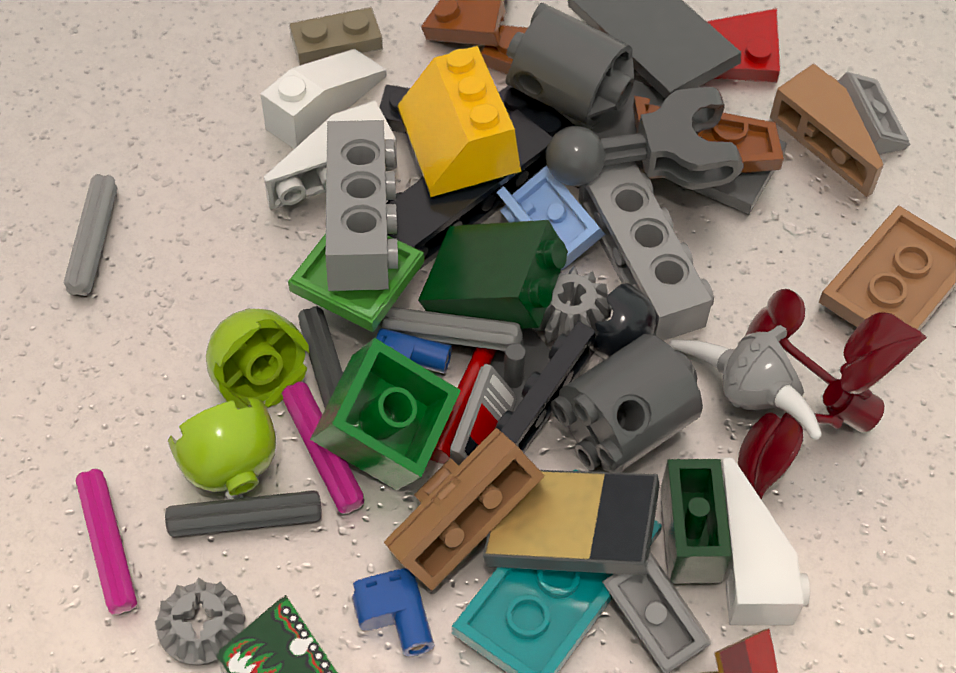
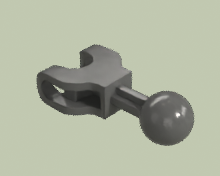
M698 87L674 91L664 100L661 108L657 111L641 114L637 134L600 139L597 134L588 128L571 126L558 131L551 138L546 149V164L550 173L559 182L569 186H582L590 183L601 173L605 165L639 160L643 161L647 177L664 176L670 178L676 184L691 190L730 183L738 177L743 169L740 152L733 143L707 141L696 134L715 127L723 114L725 104L721 93L714 87Z

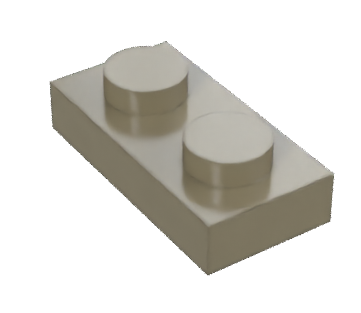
M372 7L289 23L290 36L299 65L352 49H356L360 53L383 49L382 35Z

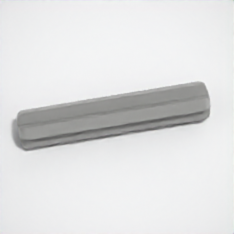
M96 174L91 178L63 282L64 286H66V291L71 295L86 296L92 290L117 192L115 178L111 175L103 176Z
M391 307L382 321V326L387 330L435 342L506 351L508 345L512 343L520 344L522 341L520 325L515 322Z

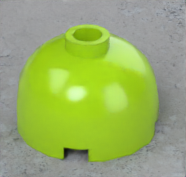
M248 308L231 314L220 322L211 334L206 349L207 372L227 402L234 400L237 408L249 407L250 402L248 398H257L265 401V406L268 408L277 405L283 400L282 391L285 387L304 379L307 367L303 362L305 351L309 353V345L301 332L285 317L272 310Z
M248 398L251 407L237 409L234 400L224 402L203 410L182 423L179 428L183 436L178 440L170 436L168 444L175 462L185 479L194 486L212 492L228 490L231 496L243 494L256 487L259 483L257 477L269 467L275 456L276 449L275 430L263 401L257 398Z

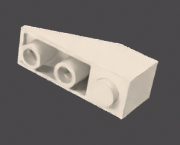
M376 100L333 114L264 176L270 210L284 205H293L302 199L326 192L327 121L384 120L385 139H394L395 168H397L396 138ZM385 168V171H389L395 168Z

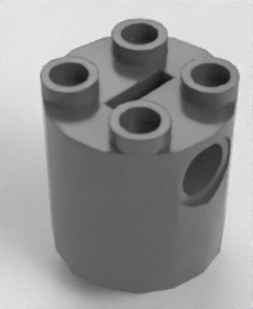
M543 2L535 9L530 26L524 34L517 32L507 49V57L513 59L511 68L506 76L505 82L507 85L589 127L598 124L608 111L612 109L621 110L634 86L632 47Z
M649 334L642 335L561 388L559 397L552 400L550 404L554 416L563 426L569 428L578 444L575 445V452L583 465L589 470H594L600 466L605 471L612 473L623 471L700 418L703 409L701 392L697 385V372L691 361L682 352L673 350L669 344L657 336Z

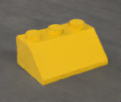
M478 46L457 49L449 54L434 57L398 104L401 119L430 197L521 172L515 128Z

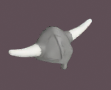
M776 326L769 332L747 334L741 339L735 350L693 340L673 339L669 342L673 350L695 356L717 368L723 374L725 396L731 401L730 403L737 408L742 407L749 411L772 408L782 409L799 421L812 439L817 440L821 437L820 427L815 414L802 397L804 394L802 383L778 342L787 336L786 328L783 326Z

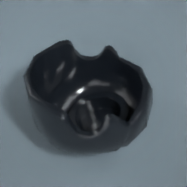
M629 283L620 284L607 296V302L613 310L611 319L595 323L598 334L595 339L594 350L603 360L609 358L642 335H654L656 331L657 316L653 304L644 294Z

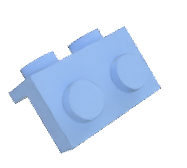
M547 165L512 195L504 186L497 191V194L506 203L500 211L509 222L549 220L568 251L566 264L561 269L562 271L605 235L563 183L553 177Z

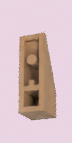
M813 63L777 88L769 118L864 196L869 197L875 190L884 164L847 89L833 76L828 75Z

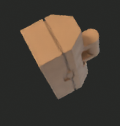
M495 428L460 465L450 458L414 494L421 504L383 543L400 563L433 591L545 475L516 444L498 428Z

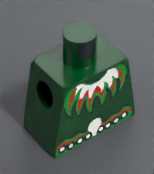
M286 595L276 601L230 640L216 655L222 673H338Z

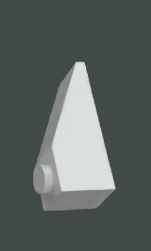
M356 49L293 67L260 93L265 128L295 149L335 113L347 110L385 78L387 70Z
M722 458L721 467L732 554L724 576L729 625H794L802 607L807 606L809 603L810 585L806 573H800L797 552L733 458Z

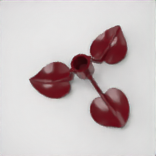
M790 289L776 291L768 300L767 306L762 308L754 317L745 336L755 332H769L779 325L786 328L787 336L778 341L781 347L828 384L823 394V403L826 405L829 415L814 413L817 422L829 424L835 429H839L844 422L861 433L872 430L880 422L885 405L884 401L873 394L869 388L895 368L927 337L891 313L879 312L865 319L849 337L843 352L846 363L840 367L841 379H836L796 348L788 339L801 327L805 319L803 299ZM772 412L763 415L749 430L739 451L738 466L760 499H762L767 489L787 471L802 446V425L787 412L783 414L782 418Z

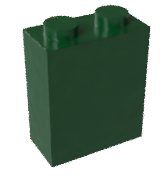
M549 220L450 226L418 301L425 311L515 322L520 325L521 329L539 328L545 311L551 304L553 290L561 269L566 264L568 251Z

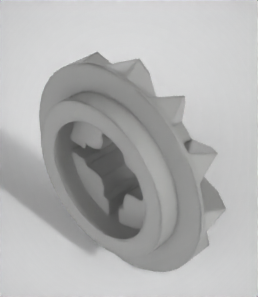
M198 578L193 584L184 587L177 585L174 593L166 601L161 600L158 618L154 622L159 642L170 656L183 663L205 664L217 660L216 655L219 650L243 630L244 615L237 595L229 591L221 581L214 584ZM202 603L207 616L214 618L204 622L203 630H200V639H198L192 624L185 622V619L193 618L195 609H198V604Z

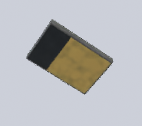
M540 470L545 476L488 533L483 553L484 561L488 567L646 575L660 488L658 474Z

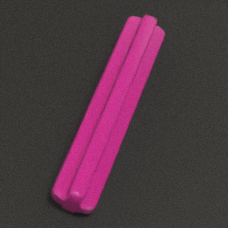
M299 381L285 387L282 391L283 401L338 511L342 514H348L353 510L361 508L364 504V494L347 461L310 440L322 413L308 385Z
M100 469L81 472L77 475L75 481L105 604L111 614L119 615L133 610L137 605V600L103 471Z

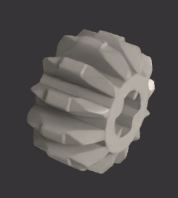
M574 265L568 274L564 275L560 272L553 290L551 304L545 311L540 327L534 328L535 331H545L547 344L556 340L562 333L569 335L578 321L594 329L595 336H597L598 331L596 330L595 323L597 321H608V318L611 317L612 308L607 302L609 293L607 284L595 283L596 277L593 271L581 276L578 275Z

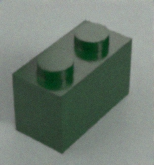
M668 459L660 487L668 577L672 583H722L732 554L721 459Z

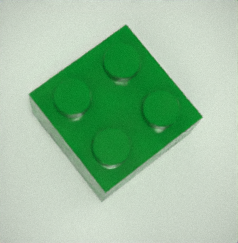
M374 338L351 356L310 440L393 489L399 490L422 477L461 390Z

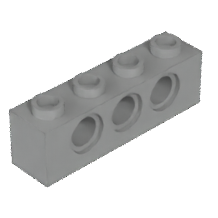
M384 120L327 121L325 256L328 291L388 289V269H398L397 238L387 239V234H397L396 204H386V200H396L395 171H385V168H395L394 139H385Z
M635 161L605 165L601 173L593 181L580 186L578 201L605 233L599 241L621 283L631 284L653 304L657 316L654 336L664 341L706 327L711 306L714 304L712 288L706 279H700L693 266V257L688 245L685 242L680 243L673 231L670 213L665 207L659 206L653 195V186L650 178L647 177L645 172H640Z

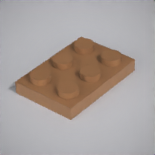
M898 205L822 291L818 303L855 327H858L873 314L887 312L897 316L908 325L920 331L956 287V240Z

